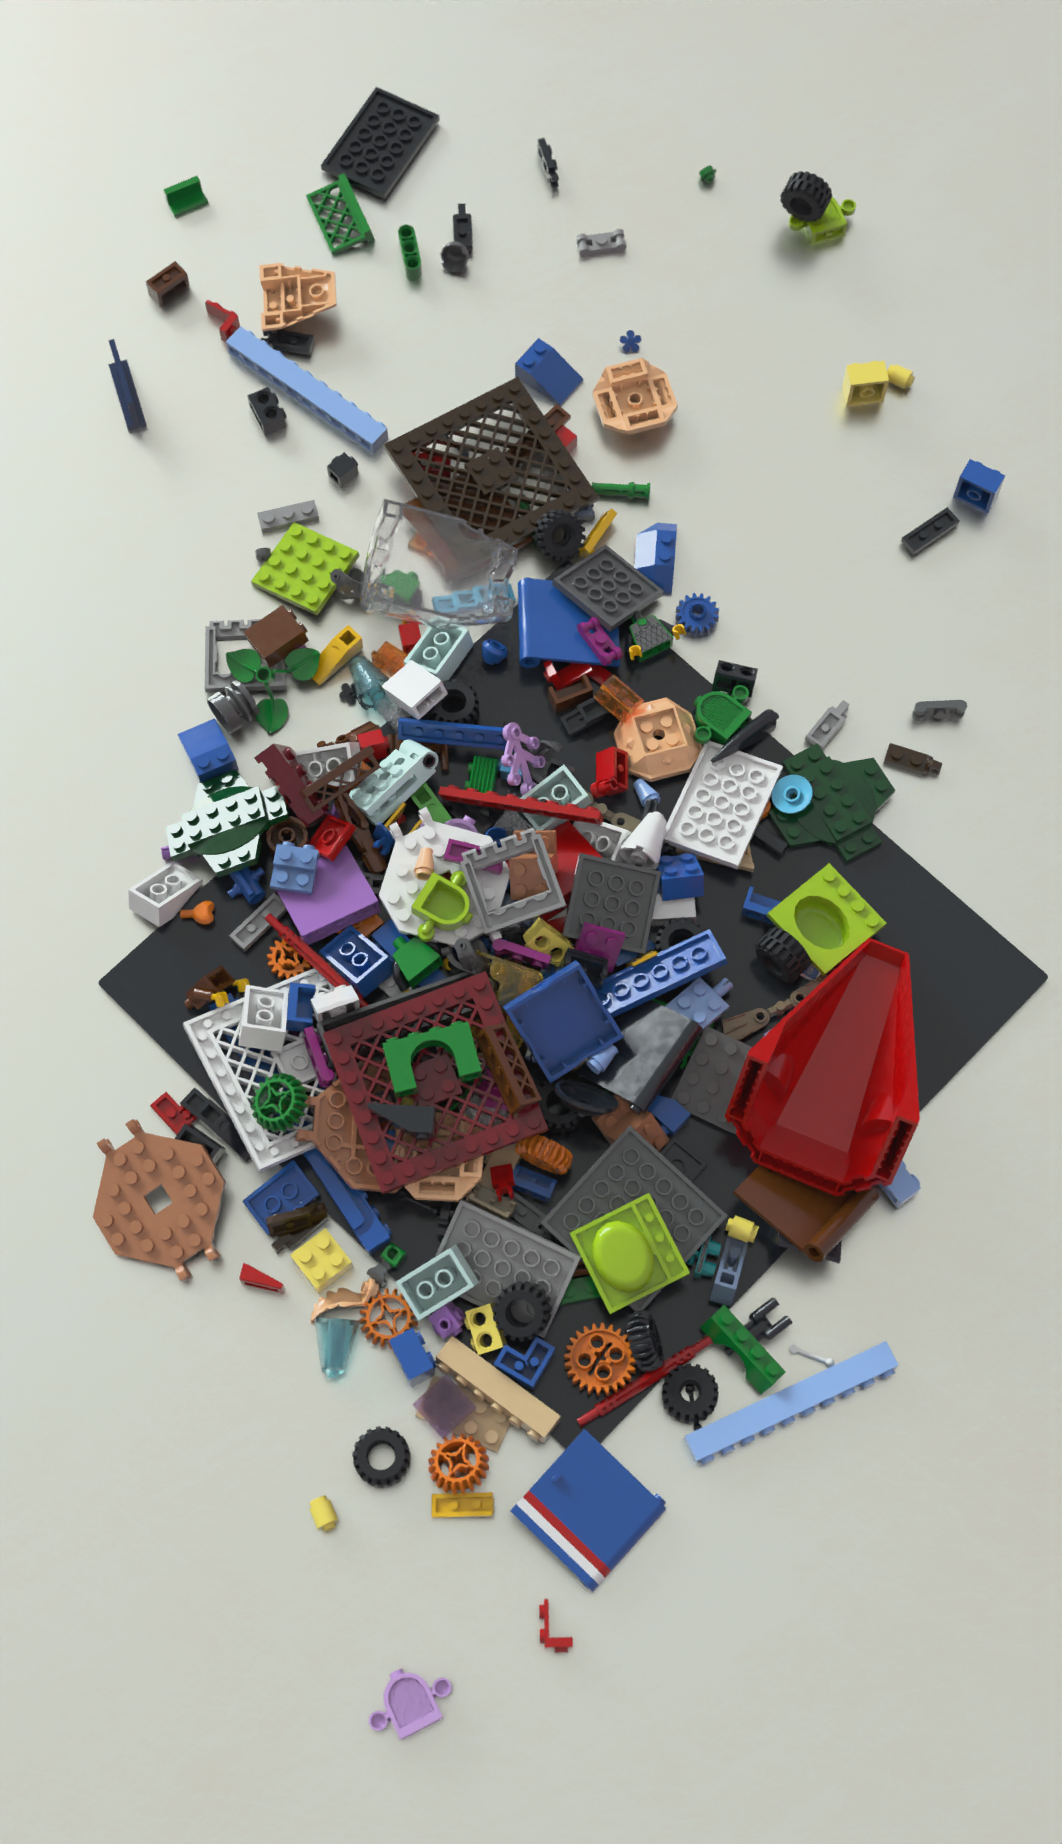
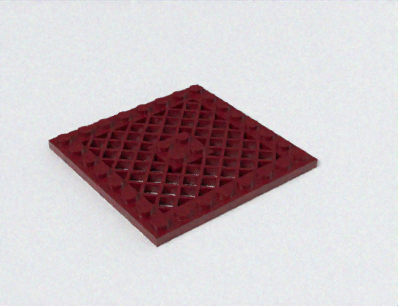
M486 971L322 1033L382 1195L548 1131L538 1103L522 1108L518 1112L519 1117L514 1118L515 1114L510 1115L509 1118L498 1114L502 1105L506 1106L502 1096L498 1098L491 1095L494 1085L497 1084L494 1078L483 1075L487 1066L484 1058L478 1056L479 1062L483 1063L481 1066L482 1077L476 1078L473 1085L470 1086L457 1079L453 1067L456 1068L454 1058L452 1056L450 1060L447 1053L442 1055L444 1048L441 1047L437 1054L428 1052V1047L418 1052L420 1054L416 1063L412 1062L417 1094L416 1096H405L414 1100L413 1106H417L419 1103L420 1106H433L436 1110L443 1112L439 1122L436 1121L435 1137L429 1138L430 1141L426 1150L416 1147L418 1140L415 1137L411 1144L402 1141L404 1132L401 1130L397 1138L388 1135L387 1133L391 1127L389 1123L386 1124L382 1131L378 1121L380 1118L374 1116L368 1110V1103H372L371 1099L380 1102L379 1104H394L387 1101L390 1091L394 1092L392 1081L390 1080L389 1084L379 1081L383 1071L389 1073V1069L386 1067V1058L384 1057L381 1064L372 1061L376 1051L384 1054V1050L378 1047L382 1038L387 1040L393 1038V1036L387 1033L397 1030L394 1037H400L403 1030L410 1033L420 1032L419 1030L423 1022L433 1027L441 1026L444 1028L447 1026L440 1024L443 1015L452 1017L451 1023L458 1020L468 1022L470 1028L473 1026L481 1031L484 1027L506 1022ZM458 1007L456 1014L448 1011ZM464 1007L474 1010L470 1019L460 1016ZM478 1013L481 1018L482 1024L474 1022ZM438 1014L436 1021L428 1019ZM418 1022L415 1029L408 1027V1025ZM495 1031L497 1038L504 1041L505 1037L502 1031ZM473 1037V1041L475 1043V1048L477 1051L479 1045L476 1041V1038ZM377 1038L374 1045L366 1042ZM362 1045L371 1049L368 1058L358 1055ZM356 1046L353 1052L351 1047ZM505 1049V1056L513 1061V1054ZM424 1055L432 1058L421 1063ZM356 1059L365 1063L361 1072ZM369 1065L379 1069L375 1078L365 1075ZM514 1069L513 1073L515 1077L522 1080L523 1076L521 1072ZM363 1079L372 1082L369 1091H367ZM480 1079L490 1083L487 1092L477 1089ZM376 1085L386 1088L382 1098L373 1095ZM461 1087L470 1091L466 1100L458 1097L463 1095ZM523 1088L522 1092L525 1099L532 1098L530 1091ZM474 1093L484 1097L480 1106L470 1102ZM404 1097L399 1098L394 1105H401ZM488 1099L498 1102L494 1112L484 1108ZM448 1101L445 1108L437 1105ZM453 1101L463 1104L459 1114L449 1110ZM467 1107L477 1110L474 1120L464 1117ZM481 1113L492 1117L488 1126L478 1123ZM447 1115L457 1118L453 1128L443 1124ZM496 1119L504 1122L493 1126ZM461 1121L471 1124L467 1134L457 1130ZM475 1126L483 1129V1131L472 1134ZM440 1129L450 1132L446 1142L436 1138ZM454 1135L462 1137V1139L452 1142ZM386 1139L395 1142L391 1151L389 1150ZM434 1143L441 1145V1147L431 1150ZM399 1144L409 1148L405 1158L395 1155ZM413 1150L418 1153H421L418 1156L410 1158ZM393 1159L400 1161V1163L394 1164Z

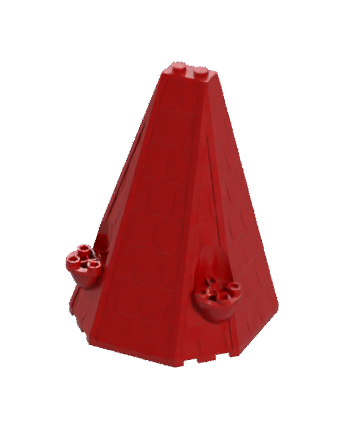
M868 938L748 1051L726 1110L725 1118L728 1123L732 1122L737 1129L735 1134L743 1146L747 1145L752 1153L750 1157L754 1163L836 1197L844 1195L845 1191L855 1189L856 1192L871 1189L872 1185L882 1183L883 1186L892 1184L920 1121L909 953Z

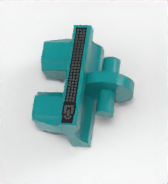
M711 1236L702 1244L700 1252L696 1251L687 1261L688 1265H693L694 1260L698 1259L694 1277L699 1279L701 1275L713 1277L716 1264L705 1261L706 1254L718 1257L722 1244L710 1240Z

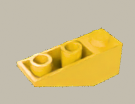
M347 625L321 652L317 672L311 679L319 686L322 685L363 648L362 637Z

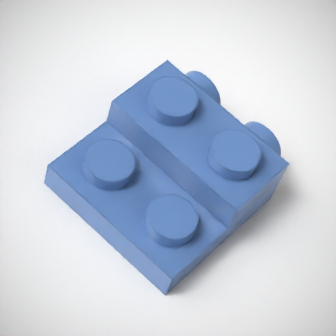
M283 842L282 845L277 844L270 888L312 895L320 858L319 851L315 850L316 848L312 845H303V848L295 847V844L291 842Z

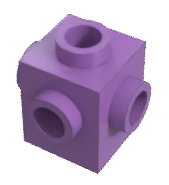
M452 1301L428 1317L433 1324L436 1334L442 1336L443 1339L449 1335L455 1337L463 1331L461 1326L465 1324V1315Z

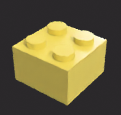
M871 361L862 364L853 363L846 366L842 384L846 406L884 402L889 383L885 361Z
M326 1228L290 1254L292 1261L318 1295L354 1268L352 1261Z

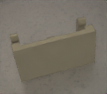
M480 1183L475 1186L474 1192L468 1197L470 1203L508 1221L518 1205L517 1202L503 1195L501 1196L502 1201L499 1202L496 1192Z

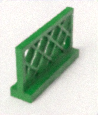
M345 173L338 176V181L306 195L333 255L367 240L368 243L375 241ZM339 187L340 191L337 197L330 195L332 190ZM323 197L321 204L313 203L312 199ZM327 199L335 201L332 208L324 206ZM339 202L346 204L344 211L336 209ZM322 210L329 211L327 219L319 217ZM334 213L341 215L338 222L331 220ZM346 216L353 218L350 225L343 223ZM329 224L336 226L333 233L326 231ZM340 227L348 229L345 236L338 235ZM352 231L359 232L361 235L354 239L349 238ZM335 238L343 240L341 245L333 247Z

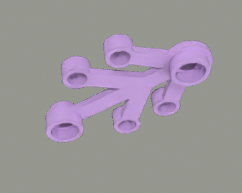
M512 722L503 728V738L507 743L501 762L503 766L511 767L507 778L508 784L511 786L519 785L521 782V776L518 774L520 767L524 779L520 787L523 796L538 785L532 781L527 762L531 763L534 768H543L545 766V758L543 756H535L522 749L520 742L526 744L528 749H537L539 747V739L537 737H528L521 733L519 725Z

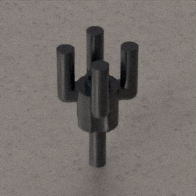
M775 1298L769 1299L749 1315L750 1321L743 1325L758 1342L762 1339L771 1340L793 1323L789 1316L786 1315L774 1325L765 1317V1315L779 1305ZM728 1346L723 1349L728 1357L735 1352Z

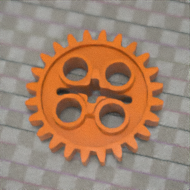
M592 1323V1330L584 1326L583 1334L576 1331L577 1339L570 1338V1343L573 1346L566 1345V1351L569 1353L564 1354V1360L568 1361L564 1364L565 1369H570L567 1372V1376H575L572 1384L580 1382L579 1390L587 1387L589 1395L593 1390H596L597 1396L600 1395L601 1390H604L606 1396H608L609 1389L611 1388L617 1393V1385L625 1388L624 1380L631 1381L629 1373H635V1368L631 1365H636L635 1359L632 1358L629 1342L626 1343L628 1335L626 1334L621 1337L620 1328L614 1332L612 1324L608 1329H605L604 1323H601L598 1329ZM594 1341H601L603 1346L595 1348L591 1344ZM611 1343L612 1346L605 1352L606 1347ZM619 1353L622 1357L619 1360H613L610 1355ZM604 1354V1361L600 1360L596 1366V1358L600 1359ZM581 1359H588L591 1363L587 1366H582L579 1364V1361ZM596 1366L594 1373L589 1375L588 1373ZM600 1371H607L609 1376L607 1378H600L597 1374Z

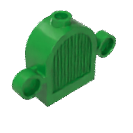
M738 685L734 687L732 697L724 692L713 691L703 696L699 695L693 705L697 707L695 722L698 728L694 735L697 743L707 744L712 739L718 744L725 745L738 731L750 722L752 712L740 704L748 699L749 691L745 686Z

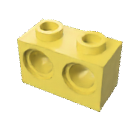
M540 917L523 935L526 942L525 947L551 955L552 964L556 967L561 965L567 948L574 949L567 937H563L560 932ZM543 936L542 939L536 940L538 937Z
M495 1303L465 1311L464 1322L467 1329L471 1330L473 1337L471 1338V1345L478 1355L502 1348L504 1345L508 1346L506 1338L502 1334L504 1331L502 1329L498 1330L496 1327L498 1323L493 1320L495 1312L492 1311ZM479 1312L483 1313L486 1318L483 1325L477 1322V1314ZM485 1334L492 1337L491 1346L484 1344L483 1337Z

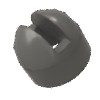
M256 549L257 561L262 564V560L268 561L271 557V549Z

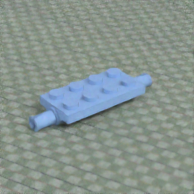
M699 977L665 1007L694 1020L704 1031L707 1026L709 1027L729 1010V1005L721 997L733 989V984L730 981L726 983L728 979L723 978L714 988H710Z

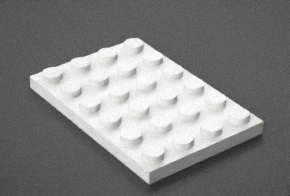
M709 741L707 744H704L666 824L663 843H669V845L738 869L772 795L773 788L781 775L783 766L741 751H737L712 763L710 760L724 745Z

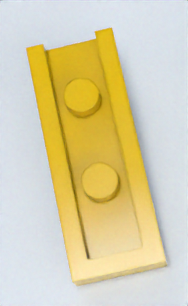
M612 508L600 517L586 537V540H584L583 548L579 547L580 553L578 555L586 558L595 552L594 546L617 515Z
M477 1492L466 1493L465 1495L457 1493L456 1496L453 1493L432 1494L431 1517H493L495 1513L494 1493Z

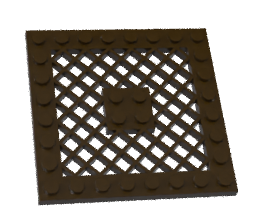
M518 377L384 444L385 451L464 571L536 534L537 532L533 531L534 527L538 528L539 524L536 522L538 519L543 520L541 515L544 513L549 515L548 511L560 509L574 514L599 500V496ZM503 410L513 412L512 417L503 416ZM516 414L519 415V417L521 418V420L515 418V417H516ZM486 419L497 420L496 425L485 424ZM500 421L509 423V429L499 427ZM513 425L522 426L523 431H513ZM470 426L479 428V435L470 433ZM526 429L529 430V432L531 433V435H530V434H526ZM483 430L493 432L492 438L482 436ZM496 434L507 435L506 441L495 439ZM453 435L463 437L462 443L452 441ZM510 436L519 438V444L509 442ZM467 438L476 440V445L465 444ZM523 440L534 442L532 448L523 446ZM480 442L489 443V450L480 448ZM437 444L447 446L445 451L436 450L435 448ZM536 444L539 445V447L541 448V450L535 449V448H536ZM493 445L504 447L503 451L501 452L498 447L493 449ZM450 447L460 449L459 455L449 453ZM507 448L517 450L516 456L505 454ZM463 450L474 452L472 458L462 456ZM520 451L529 453V459L520 458ZM420 452L430 454L429 459L418 458ZM433 455L443 457L442 463L433 462ZM533 455L544 457L543 462L533 461ZM547 459L549 460L551 465L546 464ZM446 460L457 461L455 467L446 465ZM508 461L514 462L513 467L510 466ZM460 462L466 463L464 464L465 469L459 468ZM517 463L527 465L526 471L516 469ZM420 465L426 466L425 472ZM530 466L539 468V475L530 473ZM430 467L440 469L439 474L428 473ZM443 470L452 472V479L442 477ZM543 471L554 472L553 478L542 476ZM557 473L562 480L556 479ZM456 475L467 476L466 481L455 480ZM518 476L524 477L523 483L517 482ZM470 477L475 484L469 483ZM527 478L536 480V487L527 485ZM430 480L436 481L435 487ZM440 482L449 484V490L439 489ZM540 482L551 484L550 489L539 488ZM554 485L564 487L563 493L553 491ZM453 486L463 488L462 494L452 492ZM507 487L506 492L500 491ZM510 487L521 489L520 494L509 493ZM466 490L477 491L476 497L465 495ZM524 490L533 492V499L522 496ZM480 493L482 494V496H483L484 498L490 496L489 501H488V500H484V499H480V498H479ZM537 494L548 496L546 502L536 500ZM441 496H446L445 502L443 501ZM493 497L504 498L503 503L492 502ZM551 497L557 498V499H555V500H553V501L550 502V498H551ZM450 498L460 500L459 506L448 504ZM507 499L517 501L516 507L506 505ZM463 501L474 503L472 509L462 507ZM520 503L530 504V510L520 509ZM477 504L486 506V512L476 511ZM534 506L539 507L538 509L533 511ZM490 508L500 510L499 516L489 514ZM451 511L457 512L455 518ZM503 512L514 513L513 519L502 517ZM460 513L470 515L469 522L460 520ZM517 514L523 515L522 517L516 519ZM473 517L483 518L482 525L472 523ZM487 520L497 522L496 528L485 526ZM500 523L507 524V525H505V526L499 528V527H500ZM460 526L467 527L465 533ZM470 528L479 530V537L469 535ZM484 532L490 533L482 537Z

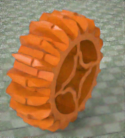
M538 1134L516 1143V1154L523 1158L524 1161L542 1170L563 1175L571 1167L572 1153L565 1149L564 1146L552 1141V1139Z
M385 1288V1295H381V1292L378 1290L376 1299L370 1296L371 1304L364 1302V1307L367 1310H360L359 1312L360 1315L365 1316L359 1319V1323L366 1324L361 1327V1331H369L365 1338L369 1340L374 1336L372 1344L376 1345L380 1340L381 1348H384L386 1342L389 1343L390 1339L411 1329V1327H418V1322L414 1321V1319H417L415 1314L412 1313L413 1311L407 1301L404 1300L405 1298L402 1293L397 1296V1289H394L392 1294H389V1289ZM386 1302L397 1303L403 1309H390ZM380 1305L382 1310L380 1316L371 1322L373 1311ZM385 1310H387L391 1317L395 1316V1318H392L393 1327H391L387 1320L383 1321V1319H386ZM407 1315L405 1326L398 1332L397 1322L403 1319L402 1316ZM375 1328H388L392 1335L380 1334Z
M463 1433L459 1438L452 1434V1439L449 1441L448 1438L444 1437V1444L437 1442L436 1447L438 1450H431L433 1457L428 1459L429 1465H431L428 1471L432 1474V1481L436 1482V1486L439 1489L443 1487L445 1493L452 1489V1493L455 1496L458 1490H461L463 1495L466 1494L465 1489L468 1488L474 1492L473 1485L481 1486L480 1478L486 1479L487 1475L484 1471L489 1470V1464H487L489 1457L486 1455V1448L484 1446L481 1447L479 1440L474 1441L471 1435L466 1439ZM469 1453L476 1457L475 1466L471 1465V1462L468 1461ZM442 1463H446L447 1467H449L448 1476L441 1472Z

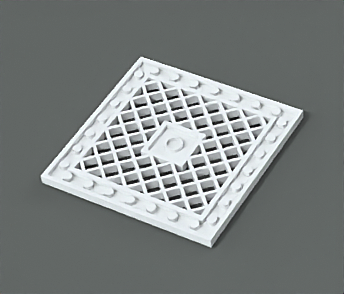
M314 968L267 987L289 991L290 982L316 985L315 994L320 992H326L327 994L333 992L335 988ZM243 997L223 1007L183 1022V1027L258 1172H262L316 1147L310 1141H295L298 1129L312 1131L313 1117L307 1115L309 1108L304 1110L306 1116L300 1115L299 1119H301L299 1127L294 1126V1129L287 1127V1130L292 1132L283 1136L284 1132L280 1131L279 1136L269 1133L268 1130H263L262 1126L256 1122L257 1119L253 1117L254 1111L249 1103L255 1102L251 1100L252 1096L248 1095L251 1088L258 1090L260 1088L259 1083L253 1082L256 1074L272 1078L276 1066L280 1074L293 1075L296 1079L300 1080L303 1084L302 1086L308 1092H311L310 1096L313 1097L314 1094L319 1095L324 1090L317 1088L318 1079L302 1038L303 1032H300L299 1037L288 1034L289 1030H286L284 1042L288 1040L292 1043L283 1046L281 1052L271 1051V1058L264 1056V1049H261L260 1054L249 1051L250 1048L248 1047L243 1049L234 1046L237 1038L239 1039L244 1003ZM313 1013L312 1019L317 1021L316 1016ZM238 1025L236 1031L229 1029ZM222 1034L233 1037L231 1044L220 1041ZM320 1045L321 1051L325 1052L322 1045ZM221 1048L228 1050L226 1057L222 1052ZM232 1051L243 1055L241 1062L229 1059ZM385 1055L374 1056L372 1061L382 1062ZM246 1056L257 1060L255 1067L244 1064ZM261 1061L272 1065L270 1072L259 1069ZM328 1062L327 1068H330L332 1070L330 1063ZM230 1066L238 1068L236 1075L233 1073ZM241 1070L251 1072V1079L247 1080L239 1077ZM335 1070V1073H334V1078H333L332 1084L336 1081V1077H337V1072H336V1070ZM315 1080L313 1087L306 1085L307 1083ZM240 1084L247 1086L245 1094ZM304 1121L312 1123L302 1128Z

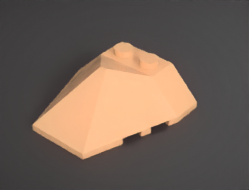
M281 263L259 265L260 283L263 288L264 313H261L262 331L283 329L337 306L335 272L313 268L306 270L301 269V266L293 268L284 266Z

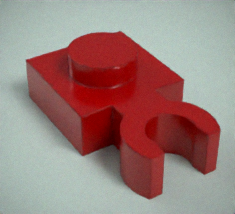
M512 1164L490 1167L492 1186L496 1190L498 1201H502L501 1196L504 1193H508L510 1199H513L514 1193L511 1186H515Z

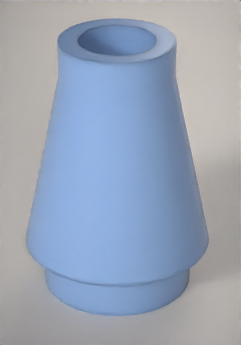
M638 779L634 782L633 787L643 807H645L648 799L656 800L659 804V793L649 786L644 779Z
M612 1044L601 1052L589 1056L586 1064L596 1074L604 1072L618 1053V1050Z

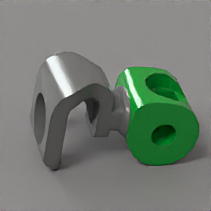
M390 1243L380 1255L382 1262L368 1269L366 1274L381 1286H386V1272L388 1273L391 1268H397L407 1253L395 1243Z

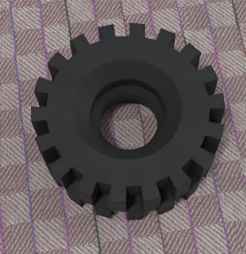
M560 509L548 511L549 515L545 513L541 515L543 520L538 519L536 523L539 526L538 528L534 527L533 530L537 532L536 535H533V540L537 541L534 545L539 549L538 551L552 560H560L562 562L567 561L566 558L573 559V554L578 555L580 553L578 548H583L584 546L581 541L586 540V535L582 534V532H585V527L581 526L583 524L582 521L577 519L576 515ZM557 528H563V539L558 543L554 542V531Z
M686 1363V1366L682 1367L681 1364L677 1366L676 1370L672 1369L664 1380L662 1387L663 1405L665 1409L667 1408L668 1414L675 1416V1420L679 1422L683 1420L684 1423L689 1424V1422L694 1421L695 1424L699 1423L701 1419L704 1421L709 1414L713 1413L717 1405L718 1384L715 1382L713 1374L710 1375L707 1368H700L701 1365L691 1366V1363ZM684 1386H696L699 1390L698 1398L694 1401H686L681 1394Z

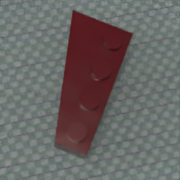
M273 743L255 756L254 759L258 764L262 762L267 768L265 774L269 779L271 778L279 784L277 790L285 799H290L289 806L305 824V827L312 828L325 819L328 814H331L328 809L330 806L327 803L314 813L311 812L299 794L301 790L313 783L306 776L307 770L301 763L297 762L295 759L296 753L290 746ZM314 792L308 796L314 807L321 803V797L318 793Z

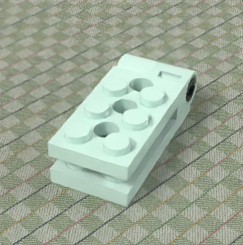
M411 739L405 740L400 745L399 751L395 749L386 759L382 760L379 764L381 768L367 776L348 795L366 820L377 826L379 822L383 823L403 802L436 772L435 767L438 764V755Z

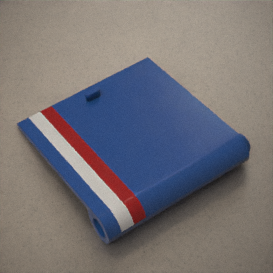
M584 1429L516 1503L510 1512L593 1593L665 1512L666 1507L664 1505L666 1502L657 1493L653 1495Z

